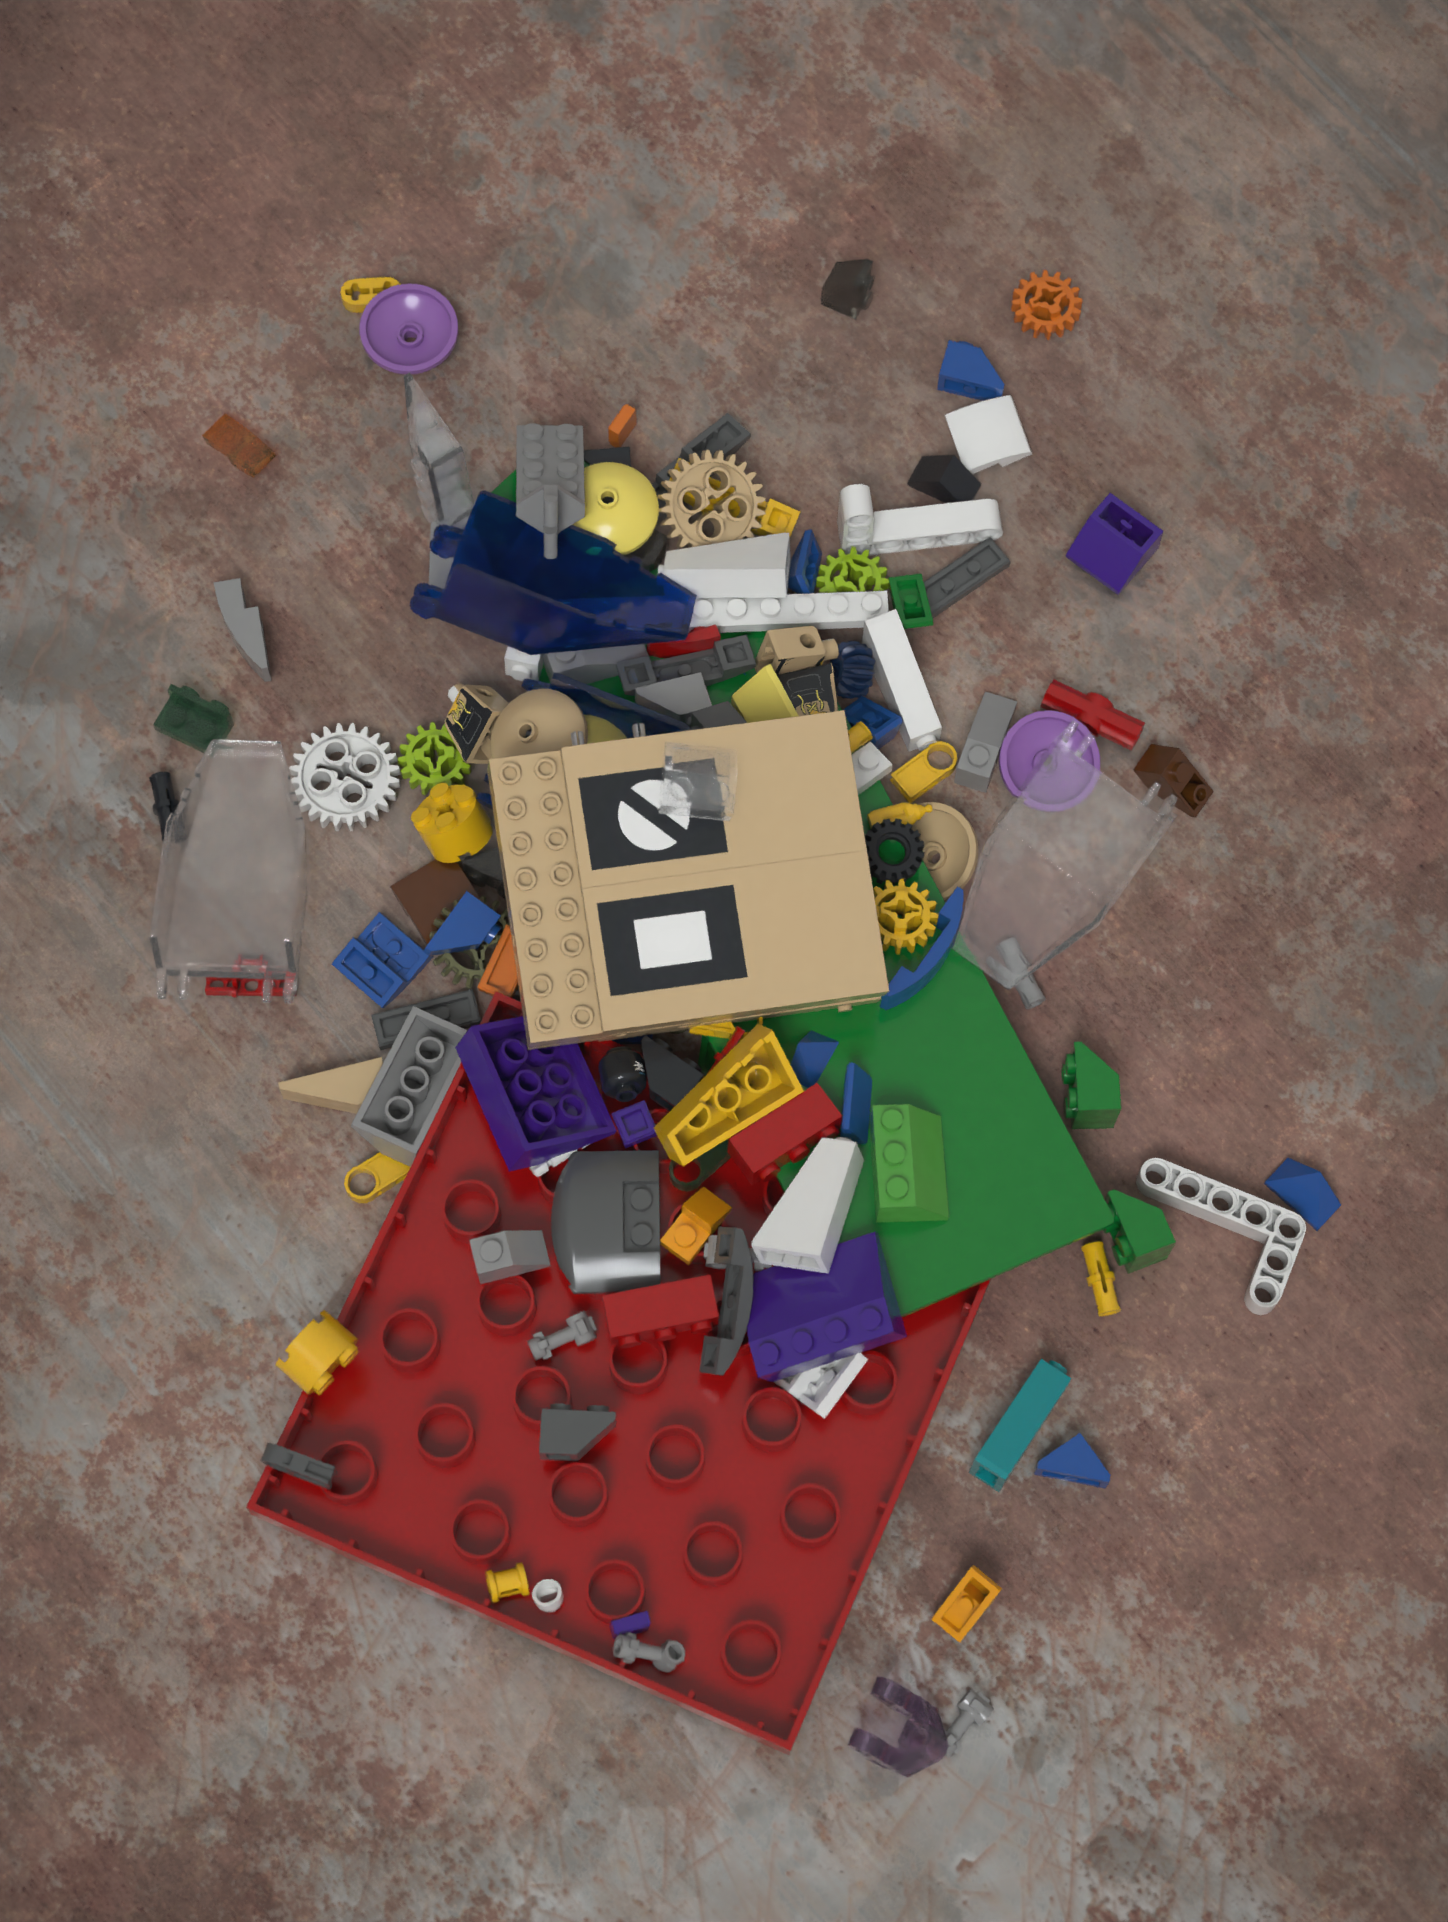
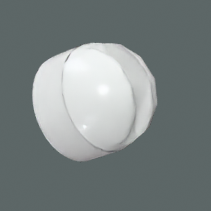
M545 1579L538 1582L532 1592L536 1606L544 1612H554L563 1603V1591L555 1580Z

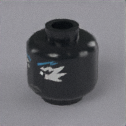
M625 1046L612 1048L599 1061L598 1072L601 1089L608 1097L620 1102H628L634 1100L646 1088L647 1076L644 1060L639 1053Z

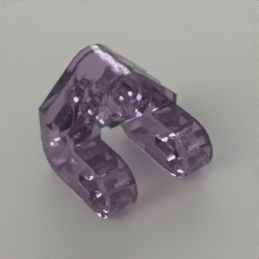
M878 1676L870 1694L893 1711L909 1718L898 1739L899 1747L895 1748L881 1738L859 1728L854 1729L847 1746L873 1764L909 1778L937 1763L945 1756L948 1749L946 1733L939 1711L935 1706H932L924 1698L915 1695L897 1682Z

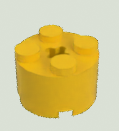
M439 783L433 786L430 790V795L411 814V820L427 848L437 861L443 863L461 861L458 856L468 852L473 856L488 843L493 833L489 815L474 790L465 785L448 786L447 783Z
M326 1310L320 1312V1316L323 1319L320 1323L313 1319L286 1348L285 1351L289 1354L286 1362L279 1358L275 1364L308 1395L315 1391L320 1396L334 1381L331 1373L339 1364L345 1368L359 1353L358 1347L355 1345L358 1338Z

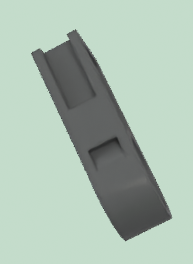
M272 1443L267 1444L260 1460L267 1466L330 1490L332 1488V1477L338 1473L335 1466Z

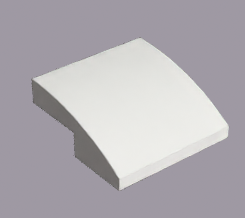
M1011 395L981 401L945 415L961 463L972 474L998 463L1004 467L1032 454Z
M861 1353L774 1381V1383L825 1419L868 1359Z

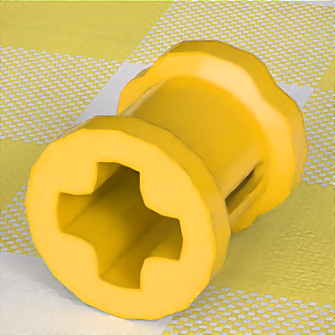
M522 1562L516 1563L515 1568L498 1572H493L492 1570L485 1571L488 1592L492 1603L498 1602L499 1598L519 1593L522 1596L529 1595L526 1573Z

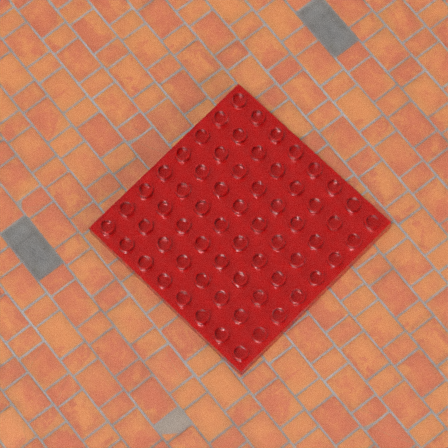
M495 992L480 1024L523 1016L521 1002ZM612 1040L578 1043L611 1119V1113L643 1100L646 1102L655 1125L669 1113V1111L650 1099L648 1085L634 1100L628 1102L617 1101L608 1097L602 1091L598 1072L599 1061L608 1050L624 1045ZM461 1062L337 1318L338 1322L358 1338L355 1345L358 1347L359 1353L345 1368L339 1364L331 1373L334 1381L320 1396L315 1391L310 1395L304 1390L302 1391L276 1444L335 1466L338 1473L332 1477L331 1490L266 1465L246 1508L251 1515L790 1755L991 1279L902 1317L907 1337L861 1352L868 1359L825 1419L774 1382L758 1378L749 1346L747 1329L738 1353L724 1375L699 1372L704 1336L717 1337L719 1325H714L712 1331L703 1334H692L691 1330L678 1332L676 1338L667 1341H656L655 1337L643 1339L640 1345L631 1348H620L619 1344L611 1346L602 1295L612 1293L573 1294L569 1288L571 1283L562 1272V1269L560 1270L554 1251L551 1230L553 1196L559 1176L568 1163V1159L555 1167L549 1166V1171L539 1177H536L529 1167L509 1171ZM618 1130L614 1135L577 1150L578 1152L659 1150L660 1240L682 1213V1205L702 1187H705L732 1207L731 1212L719 1227L743 1229L748 1247L752 1248L751 1244L754 1237L784 1194L776 1176L767 1182L760 1180L754 1185L750 1184L727 1152L728 1140L730 1138L684 1166L668 1157L658 1136L625 1148ZM718 1228L713 1235H718ZM542 1230L550 1267L480 1284L470 1239L501 1231ZM660 1245L661 1284L710 1274L720 1318L726 1268L715 1269L706 1266V1259H704L705 1245L689 1265ZM752 1263L753 1273L759 1272L758 1270H754V1263ZM586 1311L588 1317H592L597 1328L595 1331L596 1339L581 1346H577L575 1340L550 1350L552 1357L543 1360L541 1358L537 1361L534 1359L527 1342L533 1338L534 1334L542 1332L544 1337L562 1330L568 1327L567 1318ZM551 1404L572 1405V1410L587 1411V1406L602 1405L609 1407V1412H616V1427L578 1461L540 1459L539 1445L542 1409H550ZM522 1562L526 1573L529 1595L522 1596L519 1593L499 1598L498 1602L492 1603L488 1592L485 1571L492 1570L493 1572L511 1569L515 1568L516 1563ZM545 1579H552L558 1582L564 1595L561 1607L549 1613L540 1610L532 1596L535 1585ZM647 1611L651 1624L647 1631L636 1634V1640L660 1647L668 1640L677 1641L685 1649L684 1661L676 1665L675 1669L670 1672L658 1670L653 1665L652 1660L635 1657L632 1663L622 1662V1658L615 1657L613 1654L615 1639L612 1638L609 1628L611 1621Z

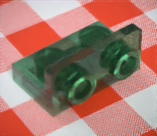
M171 684L168 688L170 697L153 724L155 730L215 758L234 726L229 708L217 700L209 702L200 698V695L188 686L179 688Z

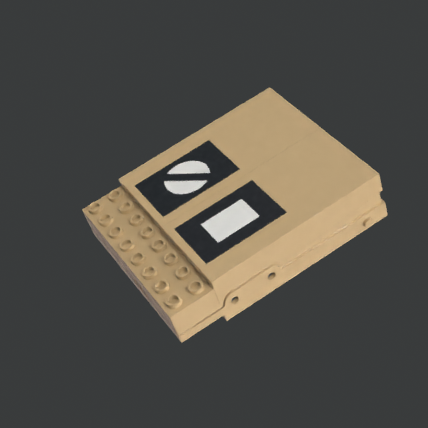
M844 710L646 736L644 724L639 723L640 737L636 723L632 725L634 738L585 744L583 732L578 731L579 745L575 731L571 733L572 746L561 747V750L489 759L487 773L528 1050L596 1040L601 1042L693 1029L691 1027L731 1021L736 1023L757 1020L759 1017L764 1019L838 1008V1012L851 1011L852 1006L877 1003L881 996H885L889 992Z

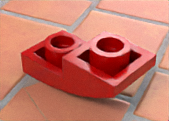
M680 624L670 627L666 625L660 626L647 634V652L652 657L670 658L713 648L715 641L721 639V635L716 624L709 627H696L688 634L683 633Z

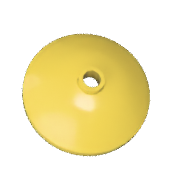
M602 462L585 467V517L564 529L565 536L581 551L597 557H619L637 550L651 537L658 522L659 503L652 484L638 470L625 464ZM605 497H611L614 499L613 502L609 504L604 503L602 501V499Z

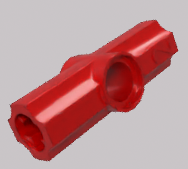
M1055 679L1050 683L1040 706L1048 711L1066 713L1086 726L1094 738L1102 736L1131 751L1135 747L1145 726V722L1115 709L1112 702L1106 697L1093 692L1084 694Z

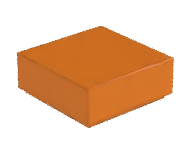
M628 404L624 405L608 427L609 444L613 447H621L636 426L635 408Z

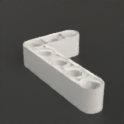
M854 484L840 491L837 525L841 549L845 554H850L852 547H856L857 554L862 555L866 549L869 550V555L982 543L989 537L994 541L1003 535L998 502L994 499L873 512L869 486Z
M1151 1158L1144 1162L1136 1180L1137 1188L1143 1195L1264 1244L1247 1287L1244 1301L1249 1311L1254 1314L1265 1315L1271 1312L1283 1294L1306 1232L1304 1219L1293 1211L1164 1159ZM1149 1171L1157 1172L1161 1175L1163 1182L1152 1184L1147 1180L1145 1173ZM1184 1184L1190 1185L1195 1190L1196 1196L1191 1198L1183 1196L1179 1191V1186ZM1214 1198L1224 1199L1229 1205V1210H1217L1213 1206L1212 1200ZM1253 1211L1258 1213L1262 1218V1223L1258 1225L1250 1223L1246 1218V1212ZM1289 1225L1294 1229L1296 1236L1294 1238L1284 1237L1280 1233L1279 1226ZM1271 1256L1279 1258L1283 1263V1269L1273 1270L1270 1268L1267 1258ZM1259 1288L1267 1290L1271 1295V1302L1264 1303L1259 1301L1255 1296V1290Z

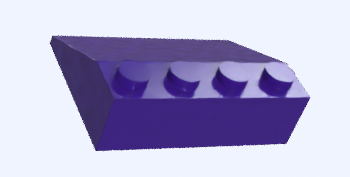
M521 1016L470 1026L455 1047L509 1171L542 1164L554 1157L577 1150L616 1133L617 1130L578 1043L528 1050L524 1019Z
M876 1231L838 1244L829 1273L773 1266L753 1273V1297L747 1331L758 1378L774 1382L907 1337Z

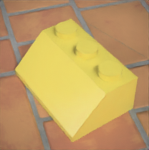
M771 664L764 666L738 689L731 698V705L747 723L799 716Z

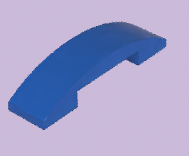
M957 886L938 914L936 928L943 931L914 973L903 966L900 967L888 985L889 992L882 996L881 1008L888 1010L907 1001L924 988L940 970L952 949L963 910V889Z

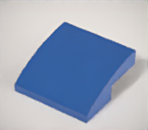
M379 912L358 938L353 937L332 962V965L381 1008H385L415 979L433 956H428L424 953L425 949L383 913Z

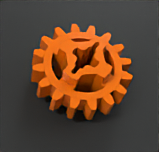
M1043 270L1042 277H1037L1034 272L1030 273L1029 282L1021 279L1019 289H1014L1011 311L1015 312L1014 322L1023 321V332L1029 329L1034 330L1033 338H1037L1040 333H1044L1046 340H1050L1051 333L1053 332L1059 337H1063L1064 328L1072 331L1075 321L1080 319V309L1083 300L1078 297L1079 287L1070 288L1072 279L1069 277L1064 281L1060 280V272L1058 271L1053 277H1049L1047 270ZM1030 294H1032L1033 297L1029 299V302L1027 304H1025V300L1027 299V297ZM1068 305V310L1062 316L1061 312L1064 311L1065 306Z

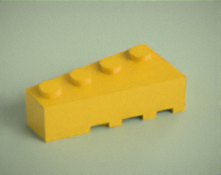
M757 1024L653 1129L668 1157L684 1166L798 1096L804 1090L773 1030Z

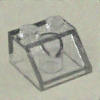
M665 742L658 813L730 821L735 809L737 749Z

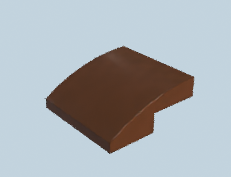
M435 859L390 886L404 912L410 917L426 945L431 940L429 938L430 932L438 931V928L433 925L436 918L443 921L446 920L441 913L444 907L452 912L454 909L453 901H460L466 891L480 900L477 892L457 862L443 863Z

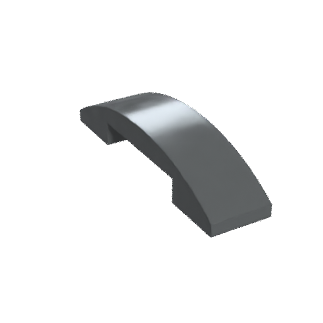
M743 635L715 641L713 648L656 661H650L648 655L616 662L615 666L624 694L635 696V688L699 672L702 674L705 686H710L756 667V661L748 637Z
M718 1227L714 1263L725 1264L726 1273L717 1337L704 1336L699 1371L702 1373L724 1375L738 1353L750 1318L753 1297L752 1261L743 1229L732 1227Z

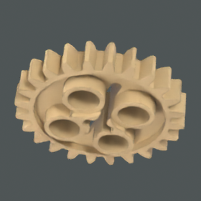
M704 450L701 454V460L696 453L689 454L690 464L684 459L677 461L681 471L676 469L668 470L673 480L661 482V485L668 491L657 496V498L666 502V506L660 507L658 510L659 513H667V518L660 524L661 526L671 525L672 529L667 534V538L678 536L677 548H682L687 544L689 545L688 548L743 538H753L754 535L750 529L762 527L755 518L756 516L765 515V511L758 509L757 504L764 502L766 499L765 497L756 496V491L763 486L762 484H752L751 480L755 477L756 472L744 473L747 465L746 461L734 465L736 455L731 454L724 460L723 451L718 450L712 459L710 451ZM712 472L717 473L721 479V485L718 490H714L709 484V477ZM731 486L735 488L733 493L714 504V510L702 513L692 524L688 522L692 515L700 512L710 504L709 499L719 498ZM686 492L691 493L695 498V505L692 510H688L683 505V496ZM731 500H735L740 506V513L736 518L732 517L728 511V505ZM706 519L710 520L714 525V533L710 538L706 537L702 531V524Z

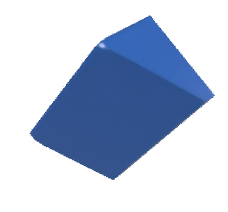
M851 1062L847 1065L845 1073L840 1137L848 1138L857 1144H866L868 1141L872 1078L857 1064Z

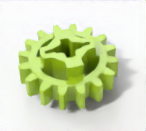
M856 547L851 548L850 554H845L842 549H838V558L835 559L833 556L828 555L826 558L827 566L820 565V576L817 577L816 587L821 588L818 590V593L864 592L872 589V585H875L873 591H885L889 588V579L885 578L887 576V568H878L880 558L877 556L870 560L868 558L869 550L867 549L863 551L862 555L857 554ZM839 570L840 574L833 577V581L830 582L834 573Z
M431 722L430 730L427 731L419 725L417 726V736L410 733L406 735L409 745L400 744L399 749L403 756L398 757L399 767L403 768L401 770L402 778H410L409 785L411 789H415L420 785L422 795H426L429 789L439 783H447L448 786L455 782L459 785L464 784L462 774H470L471 767L462 759L445 724L441 730H438L435 723ZM434 750L437 751V756H439L438 762H436V769H434V765L432 762V757H434ZM419 772H424L429 777L423 776Z

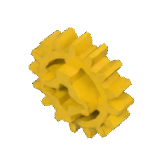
M904 879L899 880L898 886H893L890 880H887L884 890L877 886L873 888L883 951H886L889 946H894L895 953L900 955L902 947H907L908 951L913 953L916 943L925 947L928 940L927 936H934L936 929L934 925L938 921V914L934 912L937 903L936 901H927L929 896L928 890H924L921 893L917 891V882L911 884L910 887H906Z

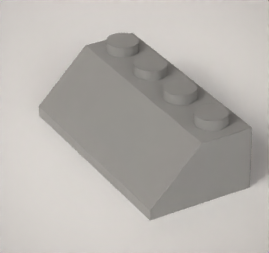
M413 1006L358 1110L351 1127L383 1155L411 1167L461 1064L455 1047L467 1030Z

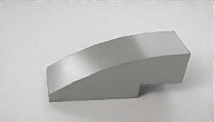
M240 578L213 582L223 620L239 653L265 682L272 681L259 607H246L245 594Z

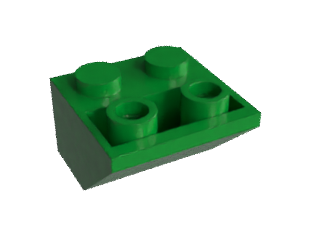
M1074 1042L1071 1052L1065 1054V1064H1062L1061 1070L1062 1084L1068 1085L1067 1097H1064V1117L1071 1119V1129L1113 1128L1121 1111L1119 1074L1082 1042Z
M1115 1189L1108 1191L1105 1201L1114 1216V1221L1110 1227L1103 1229L1105 1234L1110 1232L1115 1245L1112 1246V1252L1119 1266L1124 1265L1127 1274L1166 1260L1176 1241L1162 1209Z

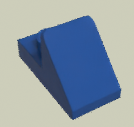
M861 696L843 709L851 727L861 721L869 728L873 737L871 743L878 750L896 736L903 722L901 716L864 696Z

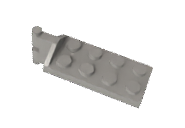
M536 423L517 425L516 517L544 534V557L547 559L557 557L558 533L585 517L583 426H574L572 424L539 425Z

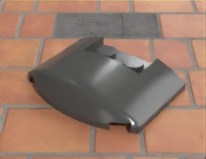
M659 1150L573 1152L569 1156L568 1163L559 1176L553 1196L551 1230L557 1263L560 1270L562 1269V1272L571 1283L569 1288L573 1294L617 1293L661 1284Z

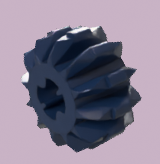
M858 641L837 644L839 650L838 658L832 659L829 662L833 666L836 696H842V698L846 699L866 696L869 687L873 685L872 678L875 674V659H872V649Z

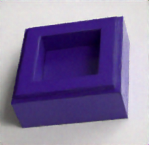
M645 1100L611 1113L625 1148L657 1136L653 1129L656 1125Z
M644 1611L611 1621L609 1628L612 1638L616 1639L619 1634L624 1635L627 1632L633 1634L645 1632L649 1629L651 1622L648 1612Z

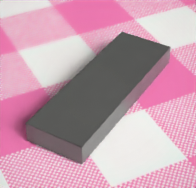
M991 537L924 581L933 618L1010 566V560Z
M473 989L371 1015L380 1050L392 1047L413 1006L463 1029L480 1025L481 1023Z

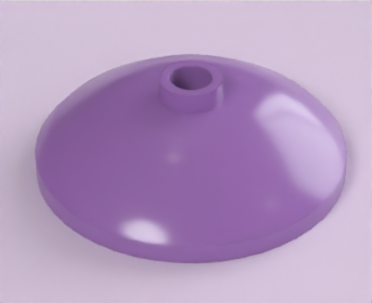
M401 284L383 290L367 304L360 320V337L367 355L378 366L398 374H418L435 368L451 354L458 338V320L451 303L438 291L419 284ZM410 337L416 339L414 342H406V339Z
M1038 711L1021 718L1006 733L999 751V770L1006 788L1020 803L1040 812H1061L1078 805L1093 790L1100 772V754L1093 735L1079 720L1059 711ZM1046 761L1049 764V771L1041 770L1039 762Z

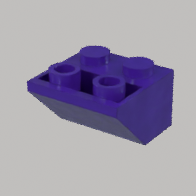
M1109 493L1089 516L1065 557L1119 595L1158 550L1163 530L1112 493Z

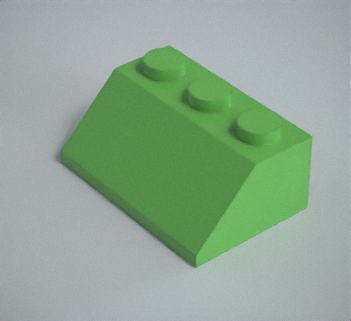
M909 1104L872 1105L869 1130L876 1223L948 1220L949 1212L941 1116Z

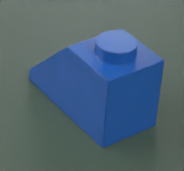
M949 340L939 373L937 390L981 401L1003 396L1005 384L982 349L965 341L954 342Z
M466 891L425 947L424 953L432 956L477 949L483 941L490 944L501 929L496 924L501 915Z

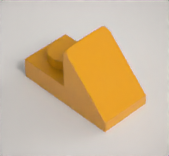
M702 1187L682 1205V1213L661 1238L660 1245L689 1265L705 1243H707L708 1237L714 1234L731 1212L732 1207L708 1189Z
M972 1565L931 1620L960 1643L993 1603L1002 1588L975 1565Z

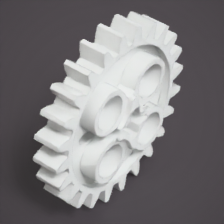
M337 723L336 732L331 733L325 726L323 727V737L320 738L312 733L313 744L309 745L302 742L301 748L304 754L294 753L293 755L295 762L298 764L289 767L291 775L294 776V778L289 779V784L292 789H296L292 792L294 801H301L298 804L301 812L309 810L308 816L311 822L320 816L322 828H325L330 821L334 823L335 831L340 830L342 823H347L348 829L353 831L354 822L357 821L366 828L367 817L370 816L373 820L379 821L377 810L389 812L386 800L396 801L397 799L396 793L392 790L401 786L399 779L395 778L401 775L400 767L394 765L398 762L396 753L389 754L391 751L389 742L380 745L381 735L379 733L369 738L367 726L360 733L356 732L354 723H351L348 731H343L341 724ZM334 752L345 754L342 759L337 761L328 759ZM365 764H373L374 766H376V768L369 773H363L359 771L360 768ZM321 765V766L326 767L327 769H324V768H319V769H317V767ZM322 781L331 783L325 790H316L314 788L317 783ZM363 785H373V787L371 789L365 788ZM353 793L362 795L357 802L351 803L345 800L347 796Z

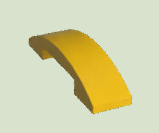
M676 462L674 469L681 471ZM709 477L710 486L714 490H718L721 482ZM731 486L719 498L709 499L710 504L702 509L701 512L714 510V504L733 493L735 488ZM686 492L683 496V501L694 507V496ZM771 498L768 502L764 501L757 504V508L765 511V515L756 516L755 520L762 527L759 529L751 528L750 531L753 534L766 536L789 533L791 536L800 511ZM731 500L728 505V511L732 517L736 518L740 513V506L735 500Z

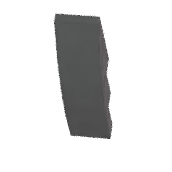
M727 413L681 449L678 458L690 462L689 454L696 453L701 460L702 451L709 450L713 459L715 452L722 450L725 460L729 455L735 454L746 443L751 433ZM678 458L657 473L655 482L652 483L657 496L667 493L668 490L661 485V482L669 481L671 476L668 470L674 469ZM658 498L659 508L666 506V502ZM659 513L657 525L667 517V513Z

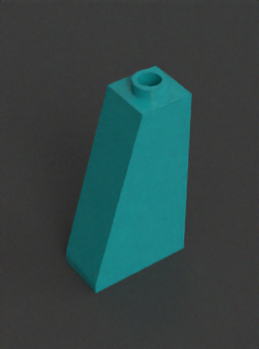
M1043 1359L1039 1361L974 1459L969 1471L971 1475L997 1492L1001 1491L1072 1379L1066 1375L1068 1371L1062 1365L1053 1360H1049L1048 1363Z

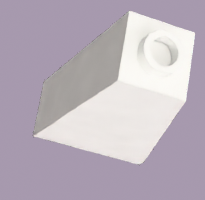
M778 533L666 551L664 564H659L658 583L665 586V598H787L791 565L790 534Z
M894 609L865 620L862 644H866L868 648L872 649V659H875L874 677L889 710L902 718L903 722L899 732L908 752L915 749L923 751L930 744L940 740L942 726L898 612Z
M837 1137L836 1139L821 1138L752 1241L751 1246L760 1263L829 1273L864 1163L856 1142L844 1137Z

